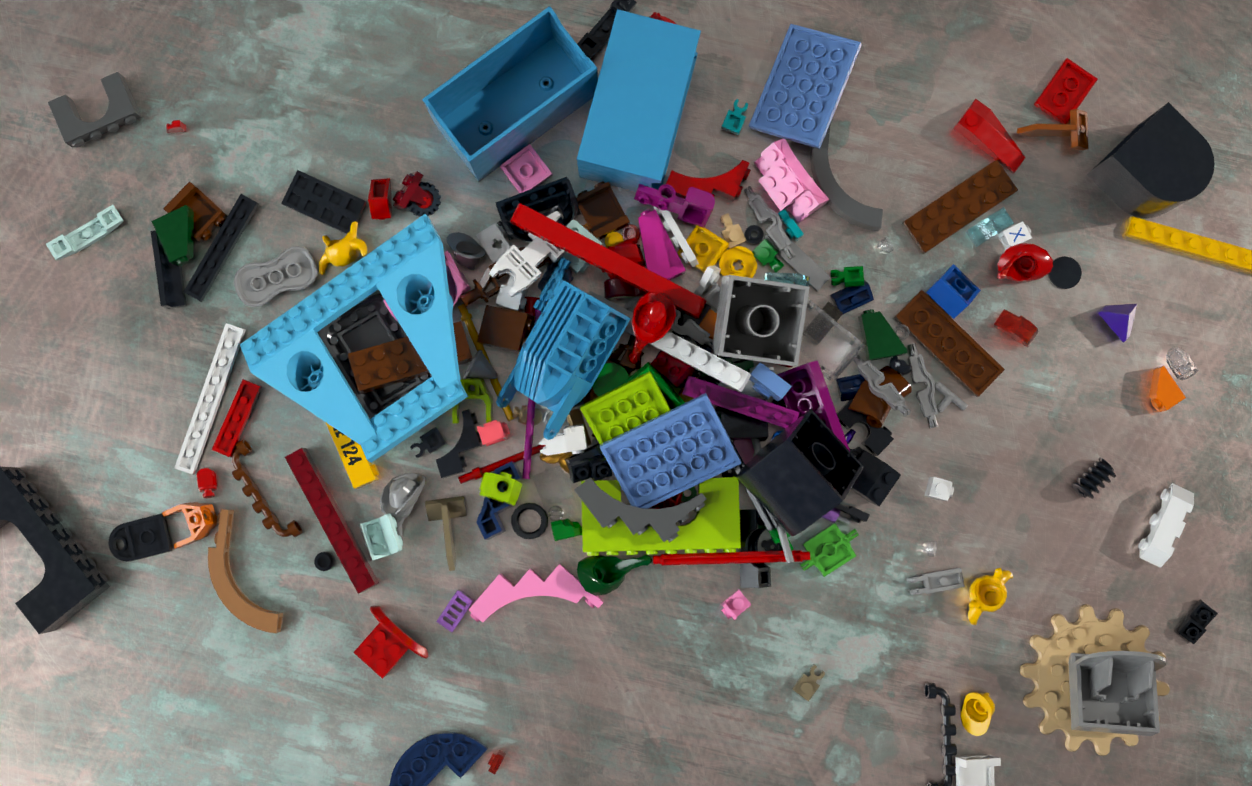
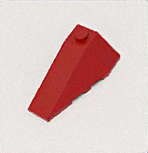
M977 99L973 101L953 128L993 159H997L1000 164L1013 173L1016 172L1026 158L992 110Z

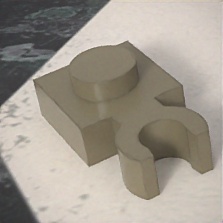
M815 664L810 667L809 676L803 673L792 688L808 702L820 686L816 681L822 679L825 675L823 670L819 675L814 674V670L817 668Z

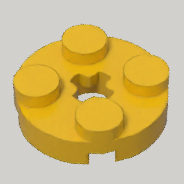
M735 246L726 250L719 261L720 275L753 278L757 270V261L752 251L742 246ZM741 261L743 269L735 270L733 262Z

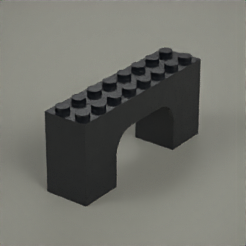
M0 466V529L9 522L13 523L40 556L45 567L42 581L15 604L38 634L53 632L110 587L107 583L108 579L104 574L98 572L95 568V562L91 558H87L83 553L84 548L73 540L70 530L62 526L59 516L51 512L48 508V502L44 498H40L37 494V488L26 480V474L23 470L17 467Z

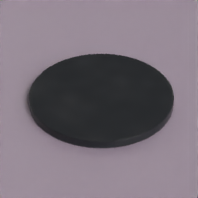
M1064 256L1053 261L1052 270L1048 274L1051 282L1056 287L1069 289L1078 284L1082 271L1075 259Z

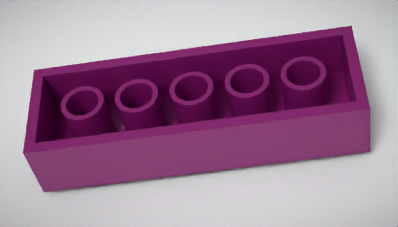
M818 360L777 374L792 386L783 397L786 407L800 412L798 418L811 408L849 450Z

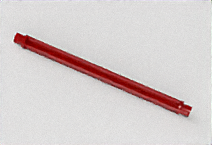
M783 551L686 553L653 556V564H661V566L786 562ZM792 551L794 562L810 560V551Z

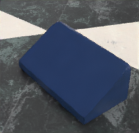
M865 280L864 286H849L830 295L840 316L874 300L869 283Z
M861 374L836 379L841 401L854 399L861 384L865 381Z

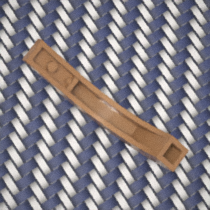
M221 509V513H218L217 516L219 528L214 538L216 547H208V568L213 587L225 607L239 620L261 631L279 633L281 632L283 612L271 611L253 603L241 592L232 576L229 564V547L234 510Z

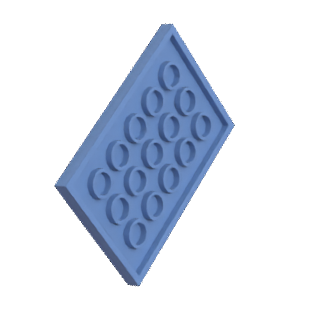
M790 24L750 121V129L820 149L861 49V42Z
M706 393L600 444V449L631 506L644 509L652 507L742 463Z

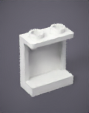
M993 755L955 757L956 786H995L994 766H1001V758Z

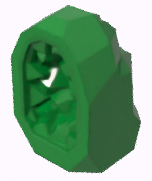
M568 518L551 522L555 541L582 535V526L579 522H572Z

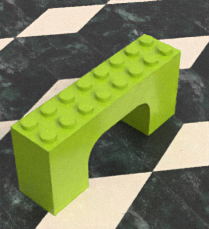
M737 477L710 478L698 484V495L702 493L706 498L704 501L705 506L697 511L696 516L691 522L685 525H676L680 529L677 532L679 536L670 543L668 540L663 542L652 526H647L648 529L641 535L637 533L633 535L619 516L616 518L618 520L616 524L610 528L607 526L603 528L582 501L583 552H587V556H598L599 552H607V555H618L619 551H626V555H638V551H646V554H658V550H665L666 554H677V550H684V553H697V549H704L705 553H717L716 549H723V552H736V548H741L739 479ZM618 480L594 481L601 490L621 502V486Z

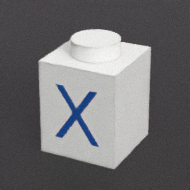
M1023 221L998 234L1006 250L1011 246L1025 243L1032 238L1029 226L1025 225Z

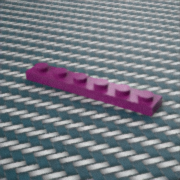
M689 375L682 393L692 398H697L706 393L714 405L783 428H787L796 421L800 413Z

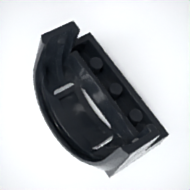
M567 177L495 202L509 240L533 241L528 236L529 232H524L523 229L510 222L519 203L537 212L554 207L543 213L544 216H548L555 211L559 212L558 208H560L564 218L560 217L556 222L567 226L576 216L581 214L574 190Z

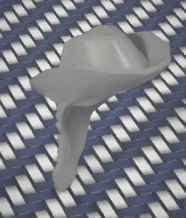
M406 473L392 478L384 487L380 498L381 511L385 515L390 513L397 522L396 531L401 538L403 521L410 515L425 486V476L421 474Z

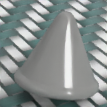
M482 350L477 351L464 374L466 379H496L498 376Z

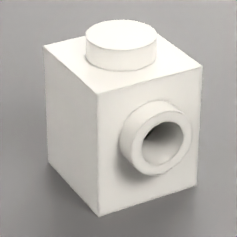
M929 477L924 496L948 501L954 492L953 482L937 477Z

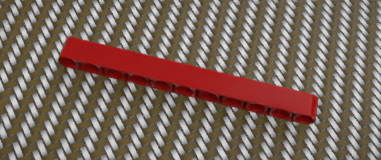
M519 203L510 220L517 227L645 293L658 292L669 297L675 304L676 309L694 318H699L707 301L704 298Z

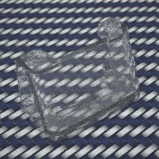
M808 298L800 352L811 361L818 360L820 368L823 370L822 374L828 380L832 378L836 380L866 345Z

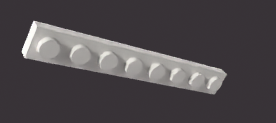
M225 324L174 467L175 469L195 475L240 344L242 343L245 329Z

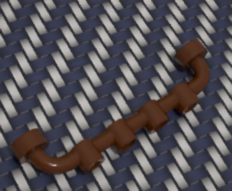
M245 439L236 444L237 449L232 454V464L235 468L232 471L233 477L237 481L242 479L245 486L242 487V491L247 497L252 495L255 502L252 504L255 512H262L265 516L262 523L266 529L272 528L281 537L291 535L297 537L303 533L299 523L293 520L287 524L288 529H282L278 524L277 517L268 508L267 501L262 498L257 485L250 479L247 469L239 460L241 454L244 456L252 452V448Z

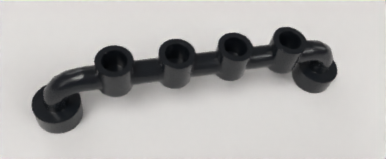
M925 683L924 692L927 699H935L937 695L942 698L941 714L943 724L941 732L943 735L942 753L944 755V764L942 770L944 783L940 786H951L952 776L956 775V763H952V756L957 755V747L955 743L951 744V736L956 735V726L951 724L950 716H955L956 708L954 704H950V698L946 690L936 687L935 683ZM928 782L927 786H939L938 782Z

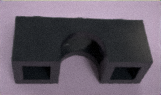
M850 399L837 412L839 422L847 430L855 423L863 424L867 428V437L861 444L874 456H878L894 440L891 437L892 432L885 426L881 428L870 426L866 421L868 415L849 410V406L853 399Z

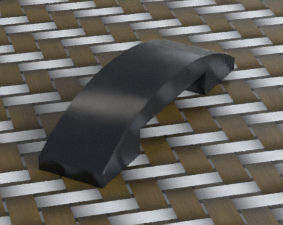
M614 0L611 3L609 10L577 43L587 57L592 58L609 41L617 9L631 13L637 2L635 0Z

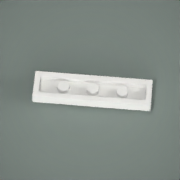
M654 206L658 216L662 215L665 221L662 223L667 232L672 231L674 237L671 239L675 246L682 248L683 253H681V256L685 263L690 262L692 267L699 264L670 212L660 210Z

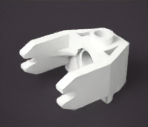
M510 275L507 285L501 284L496 304L499 307L520 312L521 309L524 310L527 299L524 297L527 296L529 287L518 295L511 297L508 292L514 286L513 283L515 281L513 276Z
M584 424L565 426L564 432L557 433L556 437L551 440L543 438L539 445L546 446L540 450V453L545 455L572 452V454L584 453V449L588 447Z

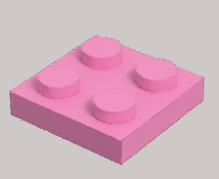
M530 144L500 165L501 170L519 194L538 187L553 176Z

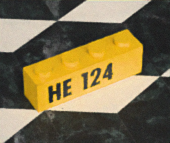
M326 423L353 488L359 489L379 480L377 477L379 475L377 466L375 464L372 465L366 459L361 445Z

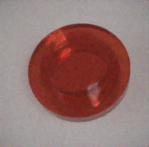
M633 224L626 225L622 230L623 240L636 237L638 241L640 238L639 228Z

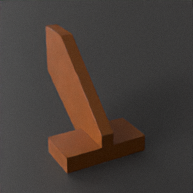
M1079 109L1070 110V124H1033L1017 128V134L1026 137L1071 136V148L1081 151L1089 149L1087 112Z

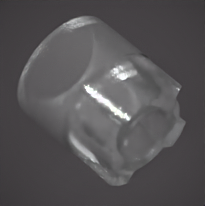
M903 324L893 329L896 334L897 330L903 332L902 337H899L901 341L910 334L909 328Z

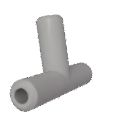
M940 382L935 384V389L945 396L937 406L939 412H943L950 402H953L962 411L967 408L968 405Z

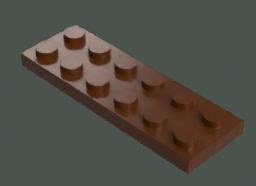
M996 159L905 220L902 224L923 254H925L1017 192L1018 189Z
M920 290L894 317L976 397H979L1005 370L923 290Z

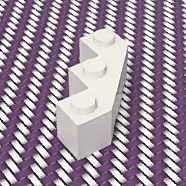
M1173 483L1168 489L1163 490L1160 496L1162 508L1157 514L1154 513L1149 521L1151 532L1138 545L1140 549L1139 558L1160 568L1172 556L1175 548L1171 546L1176 538H1180L1186 524L1183 522L1187 512L1191 513L1194 506V493Z

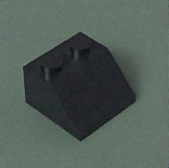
M863 450L857 459L864 468L851 489L868 502L880 507L901 474L887 463Z

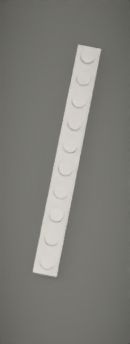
M590 291L589 295L631 318L624 331L635 336L632 327L633 312ZM669 331L663 338L653 343H648L742 392L751 376L747 371Z

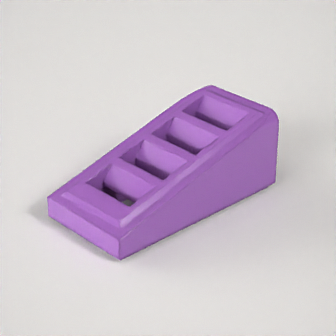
M457 590L436 622L450 632H453L475 600L461 590ZM457 598L467 603L466 606H463L458 601H456ZM455 604L456 606H458L460 609H462V612L460 613L459 611L454 609L452 605ZM448 611H452L454 614L458 616V618L455 619L453 616L448 614ZM446 616L454 622L453 625H450L443 618Z

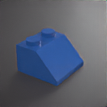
M953 264L926 293L954 319L969 306L981 290Z

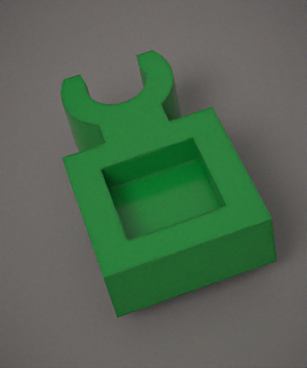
M863 266L844 267L843 272L831 270V277H837L831 278V285L836 286L845 282V287L864 286Z

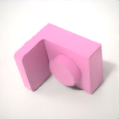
M738 589L721 603L724 607L721 611L728 619L732 617L736 620L742 612L751 606V603Z

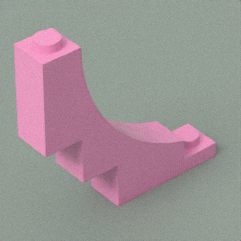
M559 564L546 580H543L530 568L516 585L500 573L469 608V611L471 612L470 616L475 621L485 622L499 608L525 597L552 596L577 604L584 596L586 597L584 601L592 608L595 606L599 608L604 601L598 596L586 592L579 579L562 564Z

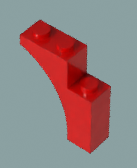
M742 160L730 171L709 178L689 177L671 171L666 184L671 185L675 189V196L685 198L688 189L694 187L734 201L735 196L739 197L742 192L743 186H740L742 180H747L751 170L748 169L749 162Z

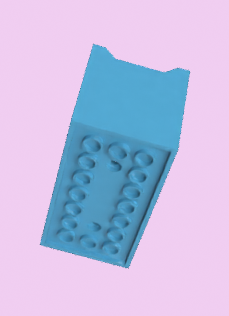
M549 6L422 100L435 125L479 182L500 167L501 164L594 97L597 86L598 72L595 64L583 53L563 27L556 13ZM545 81L549 82L547 86L544 85ZM488 126V129L484 130L483 127Z
M617 9L577 156L579 178L598 183L603 181L605 183L610 182L611 186L633 192L637 191L639 184L659 190V187L664 183L698 54L696 48L701 34L700 30Z

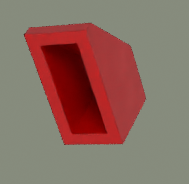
M390 178L371 180L368 203L372 219L384 220L391 218L392 194Z

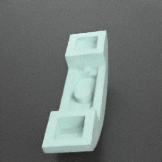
M111 205L97 213L98 217L66 236L62 234L46 243L55 260L63 259L89 247L116 229L124 220L115 206Z

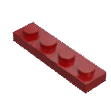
M242 379L212 447L213 451L232 457L236 444L261 391V386Z

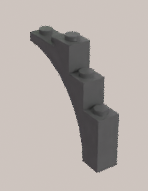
M591 478L574 489L603 528L605 526L608 528L612 527L618 522L616 518L619 516L633 535L636 533L641 535L648 529L646 525L650 523L663 542L668 540L669 543L679 536L677 532L680 529L675 523H683L689 518L688 513L693 509L696 512L705 506L704 501L706 500L705 496L700 493L689 501L673 507L644 509L627 505L612 498L601 490Z

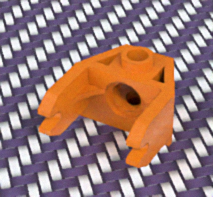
M190 502L177 505L162 512L163 517L183 512L191 536L173 544L175 549L207 537L210 530L214 529L217 525V516L212 504Z

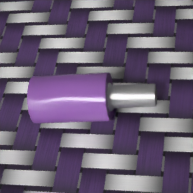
M833 508L821 517L833 523L838 520L849 525L851 519L841 515V510Z

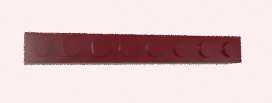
M300 448L287 455L285 459L357 593H362L379 584L308 450Z

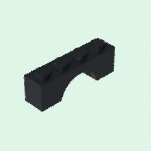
M757 509L740 510L741 548H739V552L758 551L759 537L767 528ZM740 563L741 588L771 587L770 567L764 563Z

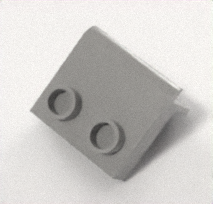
M1107 651L1092 654L1071 653L1069 656L1071 730L1153 736L1160 733L1156 671L1166 666V659L1157 654L1136 651Z

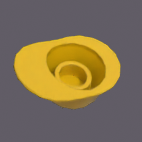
M972 692L965 696L961 721L966 731L972 735L981 736L989 728L991 717L995 711V705L988 692Z

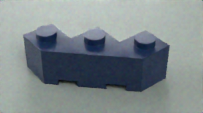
M513 461L495 469L493 472L499 475L500 472L512 475V479L518 482L524 480L516 462ZM498 482L497 489L500 492H505L507 490L506 483ZM487 497L484 498L481 512L476 521L484 540H489L506 531L498 513L513 507V505Z

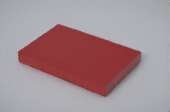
M1066 58L1034 105L1061 124H1067L1070 120V110L1077 109L1098 78Z

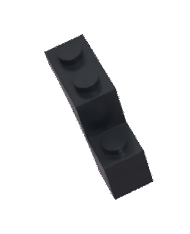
M470 409L462 411L463 429L455 447L445 456L436 459L440 476L443 479L466 472L465 467H467L465 457L461 456L460 453L482 447V441L475 425L478 423L476 413H472Z

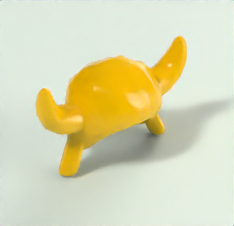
M357 221L351 223L350 232L343 239L330 240L327 235L322 236L326 249L319 261V272L321 275L325 274L329 263L334 266L344 267L354 262L360 256V252L364 257L367 255L365 241L357 238Z
M997 568L993 576L982 575L973 581L969 588L971 601L969 602L970 609L968 611V620L972 625L977 624L983 611L995 612L1004 605L1007 598V590L1004 584L1009 579H1013V574L1010 571Z

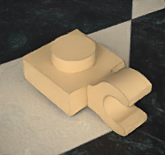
M728 213L721 216L720 219L725 227L721 234L724 240L729 243L728 249L746 242L747 240L739 223L733 226Z

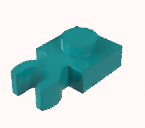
M736 99L733 105L734 111L728 110L721 129L739 136L746 116L741 114L746 112L748 103H745L743 108H739L737 106L739 99Z
M785 209L780 211L778 215L781 222L785 225L786 235L790 239H794L795 242L798 241L804 233L796 222L790 218Z

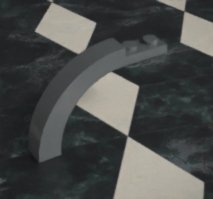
M830 123L820 149L811 148L810 161L814 181L829 198L827 204L840 217L858 227L879 231L882 224L883 209L864 205L851 198L839 186L832 174L828 159Z

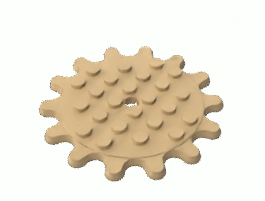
M1085 604L1080 607L1079 619L1076 622H1068L1063 615L1054 614L1051 618L1054 634L1050 638H1044L1040 635H1033L1030 638V645L1038 652V659L1034 663L1022 664L1020 674L1025 678L1032 679L1035 688L1031 693L1024 696L1023 703L1027 708L1040 707L1044 710L1045 717L1039 725L1041 733L1049 735L1057 729L1063 730L1066 734L1065 747L1070 752L1077 751L1083 741L1090 740L1095 746L1096 753L1100 756H1106L1110 752V743L1113 738H1121L1128 746H1135L1139 741L1138 735L1071 730L1069 656L1071 653L1092 654L1107 651H1136L1157 654L1166 659L1165 654L1160 651L1148 652L1145 649L1144 643L1150 635L1148 627L1139 625L1134 630H1126L1124 628V613L1120 609H1112L1106 619L1100 620L1095 616L1093 607ZM1156 679L1157 696L1168 695L1170 691L1169 685Z

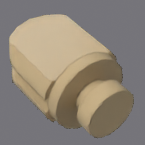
M522 405L521 410L515 406L512 417H519L518 422L526 424L528 406ZM535 408L534 425H537L542 419V413L538 408Z

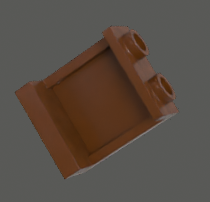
M190 181L163 208L167 213L185 205L192 208L194 212V238L201 243L207 241L212 236V232L216 227L222 226L225 218L228 216Z
M600 182L594 186V189L590 191L584 190L577 195L576 199L580 212L592 235L599 241L605 238L608 233L617 232L630 225V221L619 204L610 182Z
M486 305L477 342L485 346H495L520 352L535 325L534 317L528 313Z

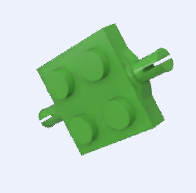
M833 523L804 542L802 545L806 551H810V560L800 564L803 567V571L814 565L819 569L822 576L825 577L856 557L850 544L851 540L859 536L856 533V529L845 535L839 530L836 523Z

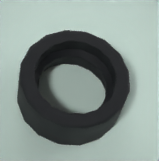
M525 503L514 510L511 516V525L513 531L518 536L524 539H534L540 537L545 532L548 526V516L540 505ZM525 510H534L541 517V525L534 532L523 531L519 526V516Z

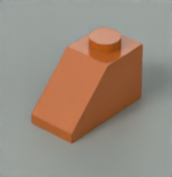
M1165 366L1157 367L1153 370L1149 393L1151 404L1160 412L1167 411L1186 397Z

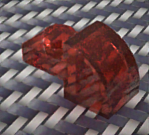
M1005 309L994 323L995 328L1010 335L1011 339L1026 347L1030 346L1039 332L1032 322L1023 316L1018 317Z

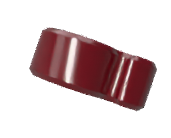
M616 277L604 281V298L609 301H614L617 298L642 297L647 294Z

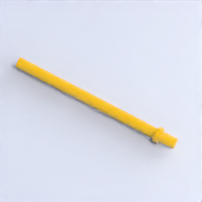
M464 304L458 306L462 315L461 320L465 322L476 350H482L490 363L483 345L477 342L478 333L472 322V315L468 313ZM497 378L490 379L498 398L502 389ZM509 405L502 408L508 421L515 419L512 417L513 413Z

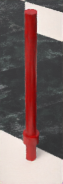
M546 445L532 447V456L540 453V450ZM524 451L482 468L476 467L472 469V472L458 477L460 484L472 479H480L485 472L490 473L511 461L518 462L523 460Z

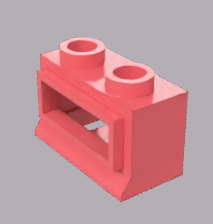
M497 420L483 424L484 427L477 426L482 444H486V446L507 440V435L510 434L507 423H501Z

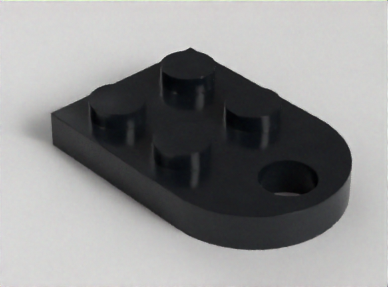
M162 513L118 525L111 532L108 541L109 549L113 556L126 562L172 551L165 518ZM118 539L124 542V547L121 550H118L115 546Z

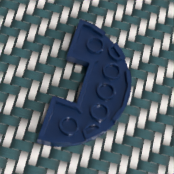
M443 732L429 735L410 746L400 757L393 769L389 786H427L446 765L461 778L484 754L488 747L477 739L461 733Z

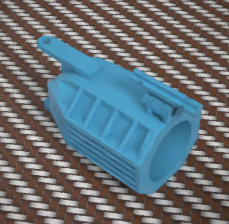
M561 257L558 263L559 266L553 271L539 296L540 299H537L533 306L542 313L522 346L516 365L496 400V405L504 408L509 405L518 390L537 404L553 411L554 413L543 432V437L547 440L556 437L573 406L579 403L589 392L631 319L563 280L565 269H568L571 261L564 257Z

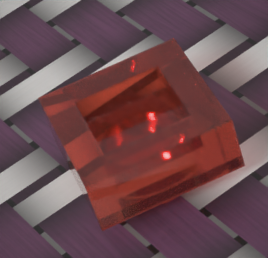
M499 750L497 755L492 754L488 765L491 766L488 770L494 775L496 774L506 753Z

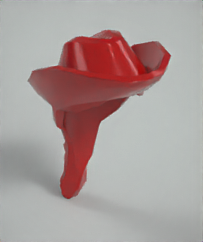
M1020 243L1011 246L1000 256L997 279L1001 281L1005 278L1015 282H1030L1041 279L1051 272L1053 260L1047 250L1035 244Z
M648 292L636 304L632 318V327L636 338L633 351L629 355L630 362L633 364L640 360V354L644 346L663 338L671 329L676 318V307L669 297L658 292Z

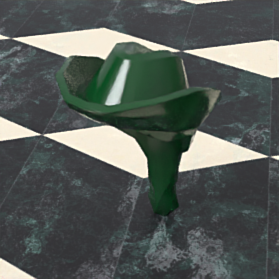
M646 554L639 558L624 560L614 556H590L578 562L577 574L586 592L595 596L606 595L617 589L625 580V575L632 569L648 566L653 560L651 556Z

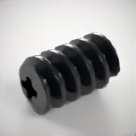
M1101 457L1099 462L1093 463L1094 467H1089L1088 472L1082 474L1083 478L1079 477L1077 483H1072L1074 490L1084 498L1089 497L1093 499L1092 491L1099 494L1100 491L1097 487L1105 488L1103 481L1110 483L1109 475L1113 478L1116 477L1114 469Z

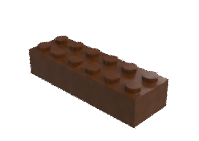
M455 322L453 326L458 365L471 362L472 355L462 322ZM408 336L348 354L360 394L430 374Z

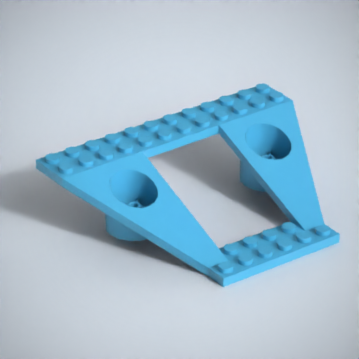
M426 214L240 344L252 374L360 444L366 459L371 463L468 397L460 381L452 318L454 303L452 296L449 294L443 243ZM379 290L432 377L369 419L317 332Z

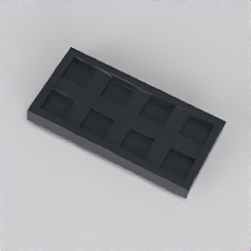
M297 170L281 204L347 234L350 232L351 223L359 221L367 202Z

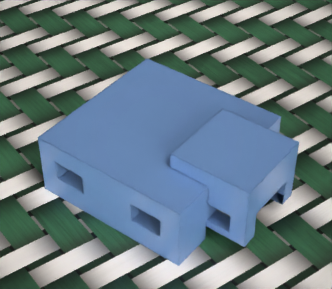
M761 362L754 368L749 378L754 383L752 388L765 399L771 396L776 401H780L792 387Z

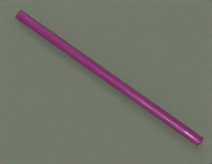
M536 308L534 320L535 324L542 313ZM528 398L522 479H530L536 402Z

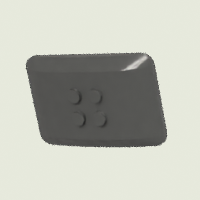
M379 293L352 307L319 331L322 341L370 419L432 377L431 374H427L360 394L348 354L407 337L399 322L395 320L387 309L382 294Z

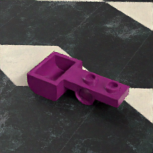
M639 184L634 200L642 204H649L660 210L678 214L677 219L703 228L715 204L713 195L706 191L690 187L685 198L675 196V189L668 184L660 186L659 190Z

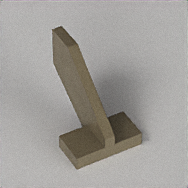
M464 496L425 501L428 521L443 520L449 571H454L456 552L451 518L467 516Z

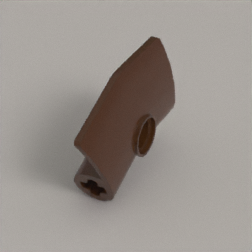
M889 366L879 370L885 376V380L879 384L880 386L892 383L903 397L912 392L909 382L897 371ZM865 380L858 389L849 406V410L868 415L866 418L867 423L874 428H881L891 407L883 398L875 396L870 391L868 382Z

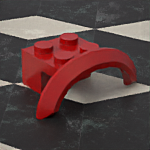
M371 606L369 608L373 616L380 623L353 653L382 679L395 667L408 649L422 658H428L427 649L395 625L380 606Z

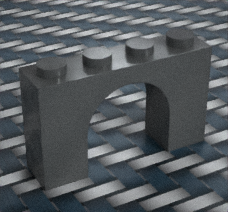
M119 72L100 79L109 99V107L106 114L98 121H82L73 100L67 95L48 102L66 144L72 148L81 147L89 140L99 139L107 132H115L119 130V127L133 124L137 119L142 118L125 77Z

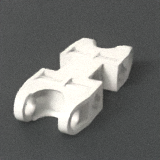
M555 211L546 217L557 221L561 214ZM529 233L528 236L533 241L522 251L513 245L499 258L489 274L492 278L503 273L512 275L515 282L508 294L514 297L526 290L540 277L541 272L536 267L549 256L556 263L566 251Z

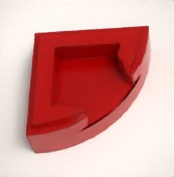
M174 120L171 125L169 123L166 125L167 133L186 132V125L180 120Z

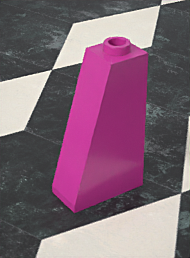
M648 209L642 212L640 217H638V224L646 268L670 281L685 274L686 270L656 210L651 211Z

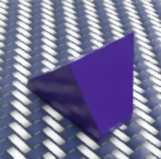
M1137 304L1105 305L1098 313L1123 343L1131 334Z

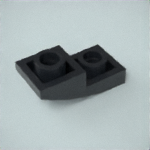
M605 457L589 458L568 463L570 480L573 483L589 478L597 481L612 476V469Z
M1200 599L1177 632L1192 644H1195L1207 631L1205 627L1214 619L1218 612Z

